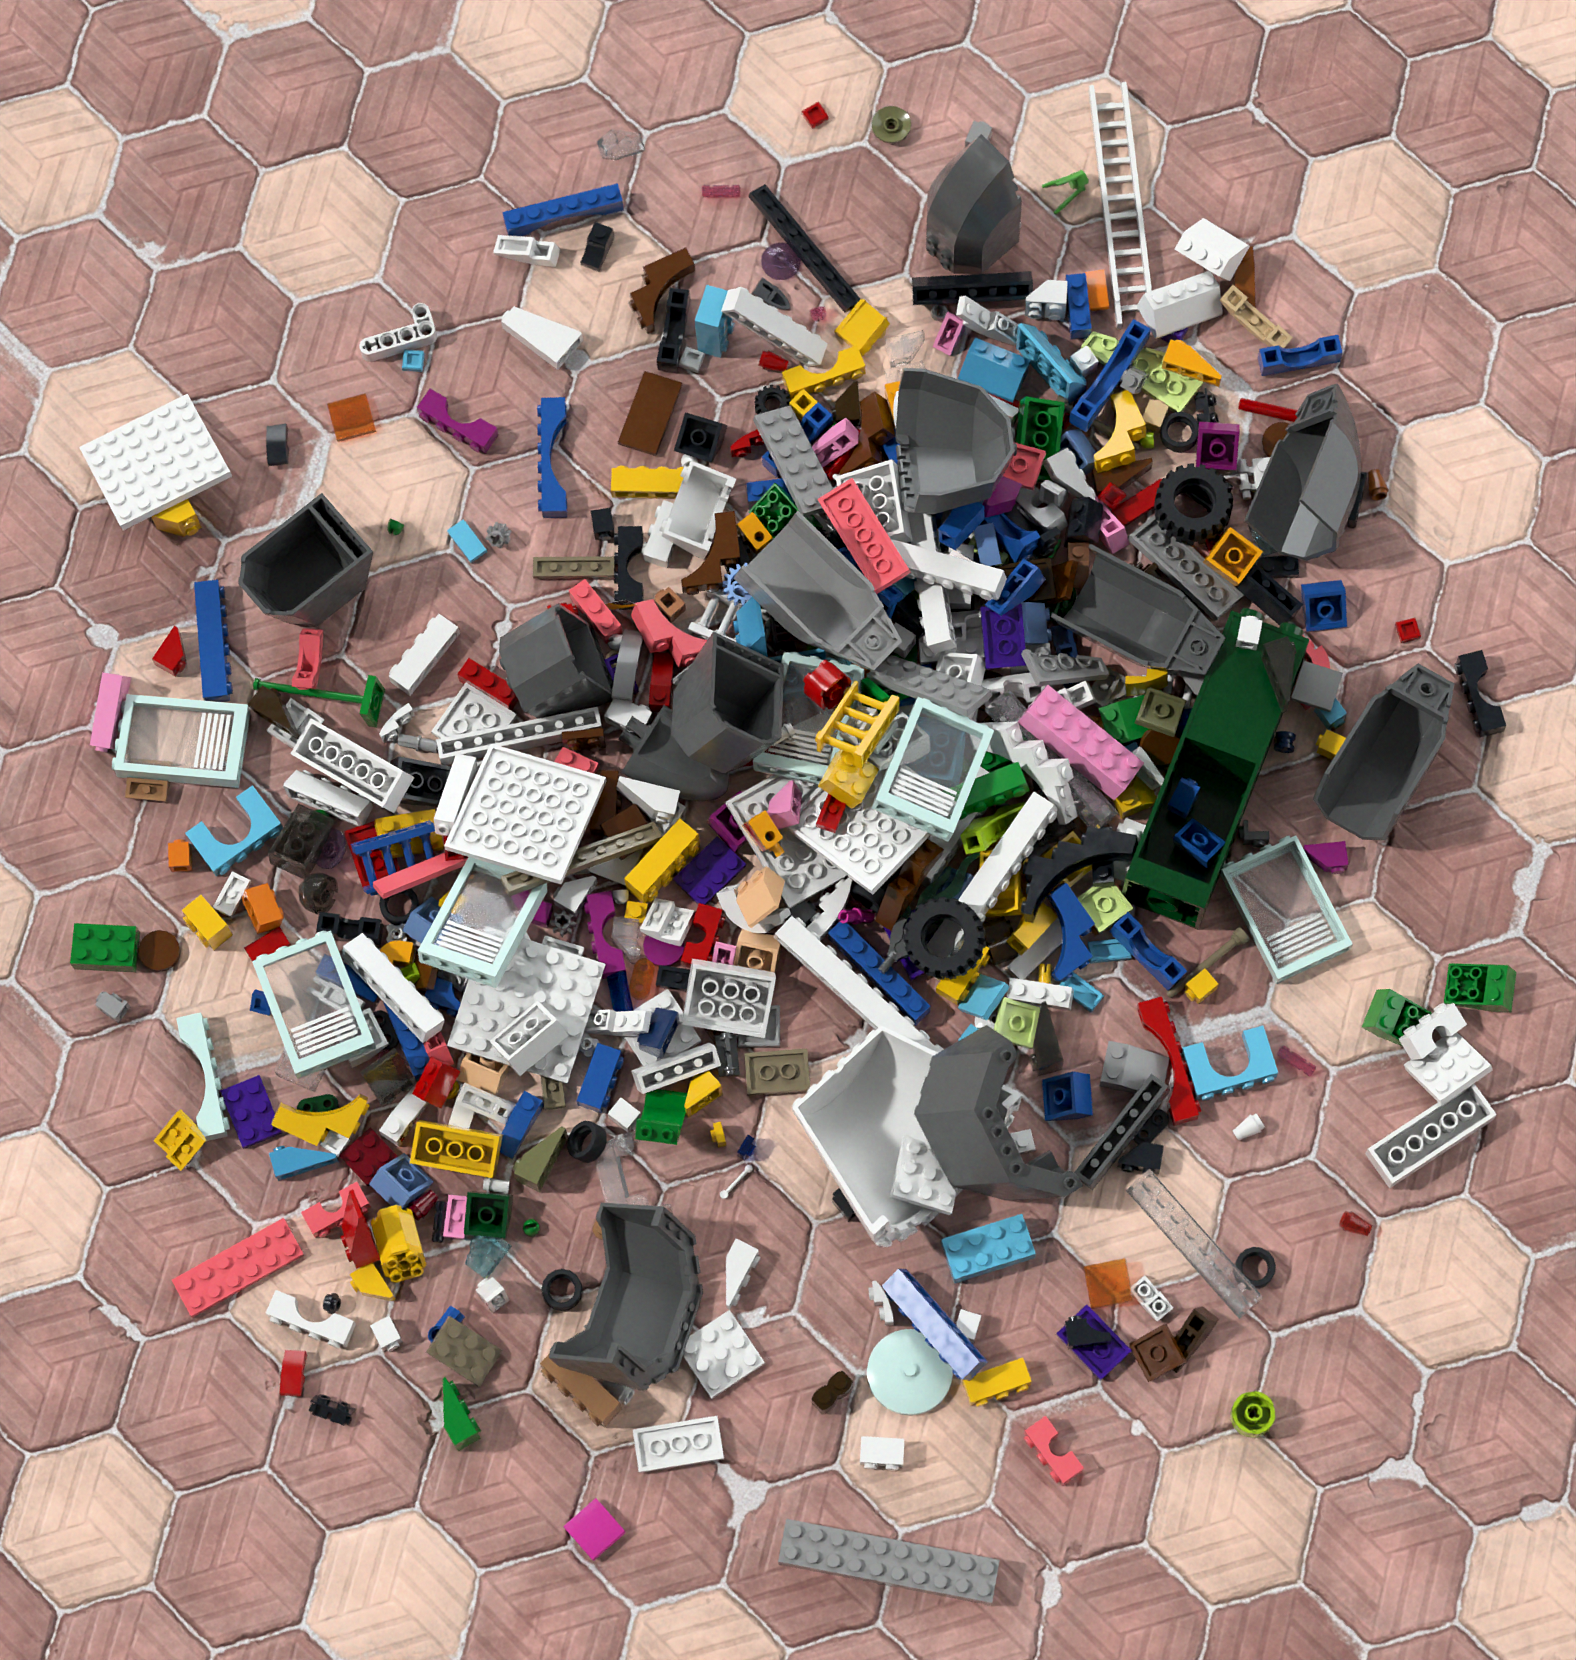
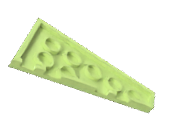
M1093 331L1082 344L1081 349L1088 346L1098 361L1106 365L1119 341L1114 337ZM1143 348L1132 363V366L1149 374L1141 391L1155 400L1163 401L1172 412H1182L1205 382L1162 369L1166 353L1151 348Z

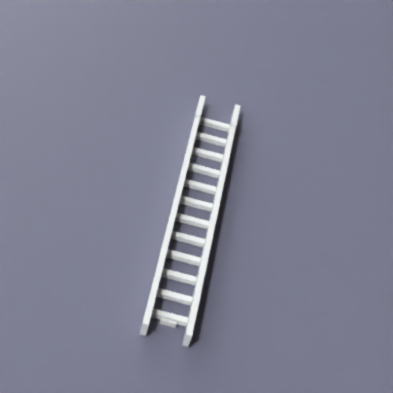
M1127 82L1121 83L1122 103L1113 102L1096 105L1094 85H1089L1088 91L1117 329H1122V312L1139 311L1137 305L1120 306L1119 294L1147 293L1152 291ZM1123 109L1125 121L1098 122L1097 111ZM1126 128L1127 139L1101 141L1099 129ZM1128 145L1129 157L1103 159L1102 147ZM1130 163L1131 175L1105 177L1104 166ZM1132 182L1133 193L1107 196L1106 184ZM1134 200L1136 212L1109 214L1108 202ZM1137 219L1138 230L1111 231L1110 220ZM1139 236L1140 248L1114 251L1112 239ZM1141 255L1142 267L1116 269L1115 257ZM1143 273L1144 285L1118 288V275Z

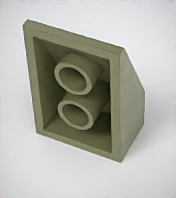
M561 1126L526 1152L521 1159H517L513 1167L517 1182L535 1191H541L568 1139L566 1128Z

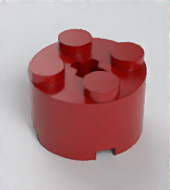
M823 660L818 668L812 673H808L803 679L805 683L804 694L823 710L826 707L829 710L836 707L843 699L846 687L851 686V679L827 660Z

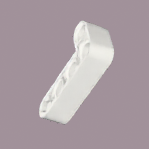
M423 303L413 306L412 316L415 324L363 339L359 345L363 359L373 362L404 353V350H414L433 344L436 341L437 334L428 306ZM420 313L426 314L424 317H417ZM424 331H431L429 335L422 334ZM406 336L412 337L409 341L403 340ZM387 342H393L391 346H384Z

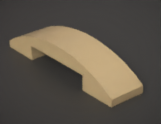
M1232 285L1220 299L1224 307L1244 328L1269 347L1279 345L1284 348L1293 337L1279 325L1275 326L1246 300L1248 297Z

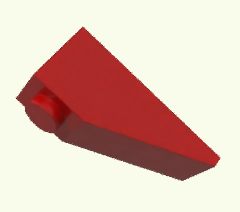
M654 652L649 693V708L651 712H660L664 705L671 709L673 685L671 681L674 673V658L671 653Z

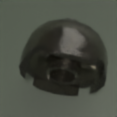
M314 873L306 877L299 885V901L302 906L309 912L317 915L319 912L327 913L336 900L332 899L334 892L338 893L336 879L324 873Z

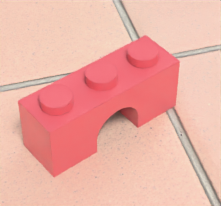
M586 579L569 590L570 599L582 614L585 613L595 631L606 644L610 642V636L623 633L619 621Z
M358 1182L339 1191L342 1198V1206L338 1211L333 1213L327 1212L319 1202L301 1212L315 1238L318 1236L320 1238L325 1237L331 1233L330 1230L334 1227L342 1226L349 1190L354 1189L363 1213L366 1214L371 1206Z
M1046 1416L1025 1430V1442L1030 1448L1034 1447L1039 1453L1036 1455L1043 1466L1047 1464L1051 1470L1049 1474L1056 1484L1060 1482L1063 1486L1084 1470V1467L1072 1451L1064 1456H1056L1051 1453L1049 1443L1058 1436V1432Z

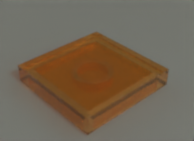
M366 393L327 404L337 442L376 432Z
M1125 1258L1084 1266L1091 1309L1134 1301Z

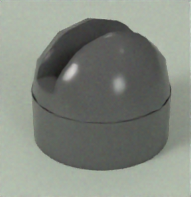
M935 304L931 309L932 318L936 321L943 320L948 312L947 307L943 304Z

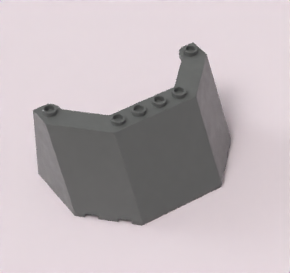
M986 1025L932 1056L929 1064L930 1069L927 1077H925L920 1092L921 1097L918 1105H916L914 1115L942 1171L953 1187L1002 1200L1066 1197L1083 1187L1077 1174L1072 1171H1065L1058 1166L1050 1150L1030 1162L1024 1163L996 1107L1009 1065L1013 1064L1017 1057L1016 1050L1009 1039Z
M601 1203L596 1214V1220L602 1230L607 1268L604 1272L588 1325L584 1331L567 1341L555 1342L550 1349L548 1358L559 1367L645 1391L652 1383L656 1384L666 1378L668 1373L676 1372L682 1360L703 1295L702 1284L698 1283L697 1274L701 1273L699 1258L694 1254L693 1247L696 1245V1236L663 1206Z

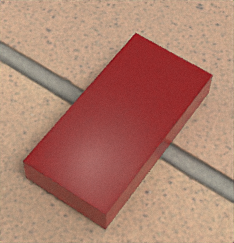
M279 926L247 945L244 949L251 961H254L262 954H272L278 948L283 946L289 947L291 944Z

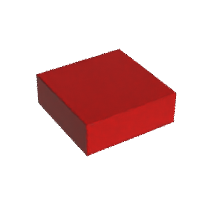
M819 102L802 110V115L812 129L829 120V116Z
M1110 482L1097 497L1101 502L1114 510L1127 495Z
M1416 618L1395 623L1401 643L1421 638Z

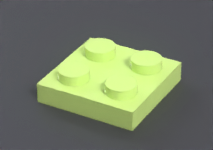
M1116 885L1093 886L1078 897V900L1095 924L1093 926L1099 934L1119 921L1127 912L1130 913L1133 910L1132 905Z
M1003 997L998 1005L994 1030L1009 1039L1012 1044L1031 1049L1034 1044L1040 1007Z

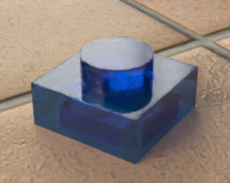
M750 1135L746 1136L737 1151L739 1158L746 1160L747 1156L751 1157L757 1147L755 1145V1138Z

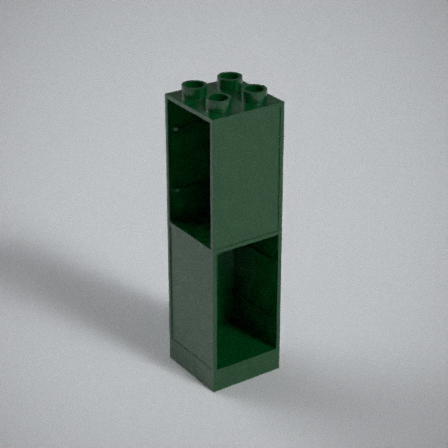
M1243 608L1240 613L1233 610L1230 612L1222 632L1226 639L1205 675L1126 874L1122 894L1130 904L1199 930L1298 677L1310 640L1303 637L1304 631L1300 627L1290 623H1281L1278 628L1265 623L1263 614L1249 608ZM1254 616L1258 620H1262L1256 650L1236 647L1242 617ZM1181 778L1192 779L1200 787L1198 798L1186 819L1167 810ZM1192 818L1225 841V845L1216 860L1208 868L1197 863L1195 859L1182 852L1173 844L1174 836Z

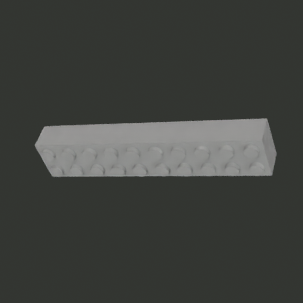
M786 1519L778 1564L991 1606L1000 1560Z

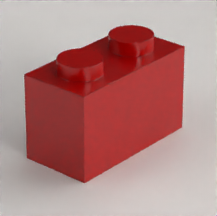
M431 1056L412 1094L425 1102L442 1108L460 1071Z

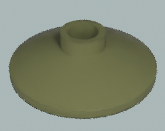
M886 106L879 109L872 119L873 133L878 139L886 143H896L903 140L911 129L909 115L905 110L897 106ZM892 125V126H894L895 128H894V129H888V126Z

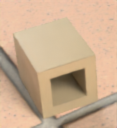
M1149 400L1142 417L1146 424V430L1157 434L1160 433L1162 423L1168 414L1169 408L1163 401Z

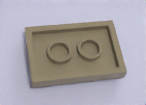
M807 1049L745 1053L747 1096L807 1092L810 1088Z
M451 1316L447 1317L426 1351L427 1354L478 1387L481 1386L502 1352L501 1349Z

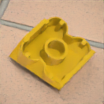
M860 299L834 332L849 346L857 345L861 356H864L872 349L877 339H882L886 335V329L890 323L886 317L868 304L866 300Z

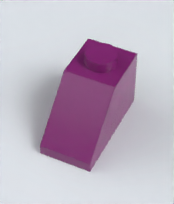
M1345 841L1303 846L1308 859L1323 871L1341 874L1347 870L1349 864Z

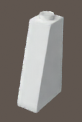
M517 307L506 311L501 318L502 328L557 370L583 342V336L580 331Z
M456 754L434 817L435 834L449 836L476 777V757Z

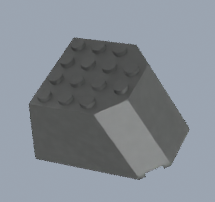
M321 493L241 556L238 584L265 615L289 624L318 626L366 588L373 551L324 494Z
M559 603L500 637L499 653L501 659L499 661L503 670H506L508 676L506 682L519 699L523 711H526L531 716L539 719L593 708L613 701V681L604 662L605 658L594 627Z
M713 632L675 688L673 694L671 735L686 755L694 761L724 774L743 767L780 740L782 737L784 665Z

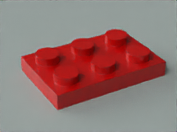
M374 821L344 831L362 887L370 884L362 856L356 855L352 851L351 844L377 836ZM379 848L371 850L370 856L377 880L388 876L381 850ZM393 858L396 872L401 871L397 858Z

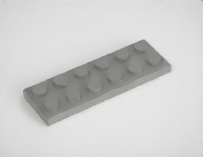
M791 405L754 415L753 421L799 512L804 517L823 512L824 509L817 499L833 490V487Z
M1155 515L1130 534L1128 540L1152 563L1155 562L1158 568L1214 621L1218 620L1237 604L1244 595L1230 582L1204 564V558L1192 546L1187 545L1186 541L1182 540V543L1176 542V537L1169 538L1166 535L1167 530H1161L1158 526L1159 521L1156 520Z
M893 655L887 657L874 671L866 674L871 681L879 686L916 699L918 697L928 699L935 705L946 707L950 711L967 717L992 697L990 689Z

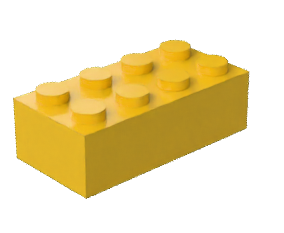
M679 818L624 878L626 889L642 903L647 904L648 901H654L659 894L658 890L662 886L666 887L672 880L671 876L676 871L680 872L686 865L685 861L690 856L694 857L700 850L699 834Z
M419 1120L416 1123L410 1163L494 1178L497 1172L503 1135Z

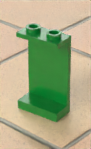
M661 1089L647 1092L641 1118H637L635 1139L677 1145L686 1116L684 1105L688 1093Z

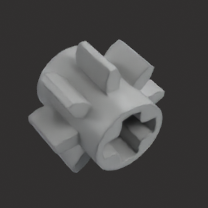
M495 522L493 527H488L486 540H489L491 546L502 548L504 543L509 544L511 540L509 536L512 531L508 530L506 524Z
M565 910L559 915L554 913L555 920L550 921L552 926H556L553 928V933L559 932L561 937L566 933L572 935L571 928L576 927V923L571 922L574 918L573 914L568 916ZM565 920L566 924H564V927H560L562 921Z

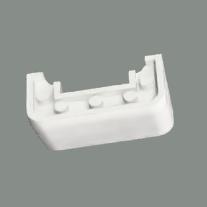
M691 461L689 466L684 465L680 475V477H683V481L667 520H663L659 531L662 532V537L704 560L716 530L714 513L723 512L736 478Z

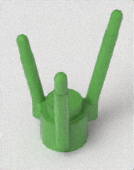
M1083 170L1042 184V188L1055 184L1060 186L1069 183L1072 189H1077L1054 211L1055 215L1079 193L1085 191L1084 186L1089 181Z

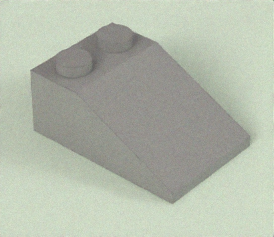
M1109 1041L1100 1087L1136 1094L1151 1074L1165 1083L1169 1058L1128 1044Z

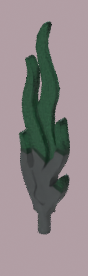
M977 852L964 859L951 884L936 895L937 890L950 878L952 869L951 866H948L946 872L939 879L925 888L917 902V907L921 903L923 905L928 903L927 900L932 898L934 900L939 899V897L954 898L963 887L968 866L980 856V853ZM910 906L907 907L905 913L892 929L887 958L878 968L883 974L888 971L894 962L897 963L901 959L909 957L905 950L906 945L903 941V935L906 933L904 926L911 914ZM945 919L931 925L926 933V937L933 935Z

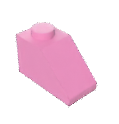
M793 780L789 781L769 801L767 813L777 829L799 824L802 792Z

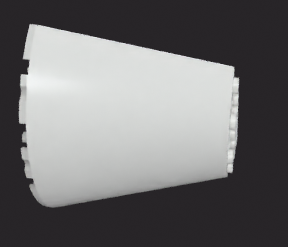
M880 1026L877 1030H872L862 1044L858 1043L852 1049V1053L848 1057L844 1056L837 1063L838 1068L835 1071H827L823 1075L822 1080L818 1084H813L803 1098L799 1097L792 1105V1110L871 1240L879 1247H889L892 1245L891 1241L895 1239L900 1242L904 1241L910 1235L918 1232V1229L915 1228L921 1223L926 1226L941 1213L890 1197L904 1136L926 1142L935 1157L914 1115V1111L919 1103L920 1092L930 1069L931 1058L937 1052L883 1026ZM1003 1085L996 1107L1008 1129L1015 1118L1011 1113L1018 1111L1022 1095ZM953 1187V1189L956 1192V1196L963 1190L960 1188Z

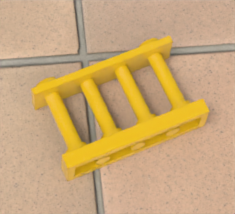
M854 680L851 687L846 688L843 699L822 731L819 730L815 737L817 751L821 753L825 745L828 744L849 752L854 757V766L862 769L899 712V697L891 695L889 700L883 703L858 693V681ZM854 701H858L881 710L878 716L873 717L850 707ZM847 715L870 724L871 728L869 731H862L841 721ZM837 729L862 739L860 745L854 746L831 736Z

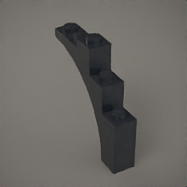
M1088 826L1087 832L1082 834L1081 845L1059 841L1057 848H1053L1052 859L1029 855L1028 862H1025L1023 865V874H1025L1026 881L1028 882L1026 887L1027 900L1023 901L1021 906V913H1023L1025 921L1034 922L1038 909L1045 897L1060 881L1070 874L1086 866L1101 862H1132L1138 846L1137 835Z

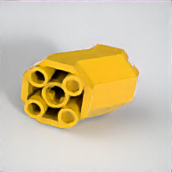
M398 1205L380 1209L377 1213V1218L371 1220V1226L385 1277L397 1283L421 1276L424 1273L423 1269L426 1266V1261L412 1210H402V1207Z

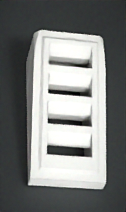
M1141 747L1133 750L1132 753L1144 762L1136 776L1151 790L1161 786L1164 778Z

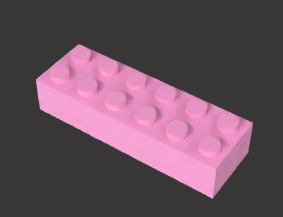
M1049 685L1037 695L1018 721L1021 726L1037 739L1043 740L1044 744L1062 759H1068L1069 764L1113 800L1127 788L1144 764L1143 761Z

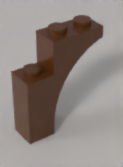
M686 247L643 266L644 274L641 276L646 286L630 293L631 301H628L632 312H637L639 316L637 318L638 324L641 329L645 328L647 334L655 331L656 309L665 292L678 280L695 272V264Z
M875 391L859 401L862 424L858 444L849 460L839 471L840 475L882 463L883 458L880 446L895 437L887 399Z
M735 511L714 513L716 531L712 549L706 560L696 571L681 579L683 593L695 595L701 591L709 593L718 592L719 589H723L721 566L734 567L736 564H741Z
M927 838L904 862L899 876L887 887L875 920L877 923L892 932L895 923L901 917H905L923 880L942 856L944 851L942 847Z

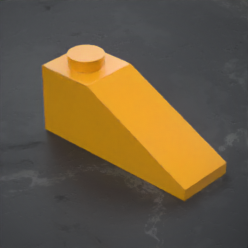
M1170 340L1163 359L1162 369L1218 387L1220 386L1222 376L1191 346L1181 340Z

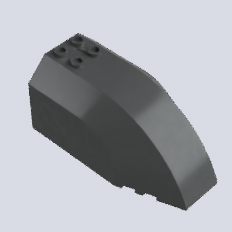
M982 134L960 151L941 170L928 191L926 250L931 256H936L940 260V264L945 270L949 269L953 274H983L1019 242L1022 200L1019 195L1016 196L1018 187L1012 181L1015 177L1010 161Z
M1337 383L1307 395L1295 414L1297 419L1285 429L1288 433L1283 441L1278 440L1244 520L1279 554L1306 561L1337 550L1354 506L1360 484L1361 452L1357 428L1349 404Z
M1090 544L1088 548L1096 557L1086 583L1072 608L1063 618L1052 613L1051 617L1062 627L1136 665L1206 675L1226 638L1180 590Z
M1418 663L1400 676L1393 684H1389L1381 693L1371 698L1325 771L1313 797V800L1327 820L1362 840L1387 839L1445 740L1448 714L1454 689L1453 682Z

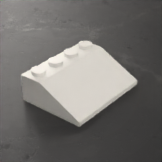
M893 459L836 476L837 487L853 478L890 539L904 543L913 541L908 511H905L902 505L898 465Z
M692 959L682 1025L765 1038L776 981L775 972Z

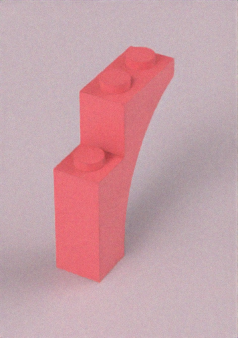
M654 599L635 603L636 606L633 608L631 617L649 652H663L669 649L678 668L688 667L692 664L707 640L691 636L676 628L663 616Z

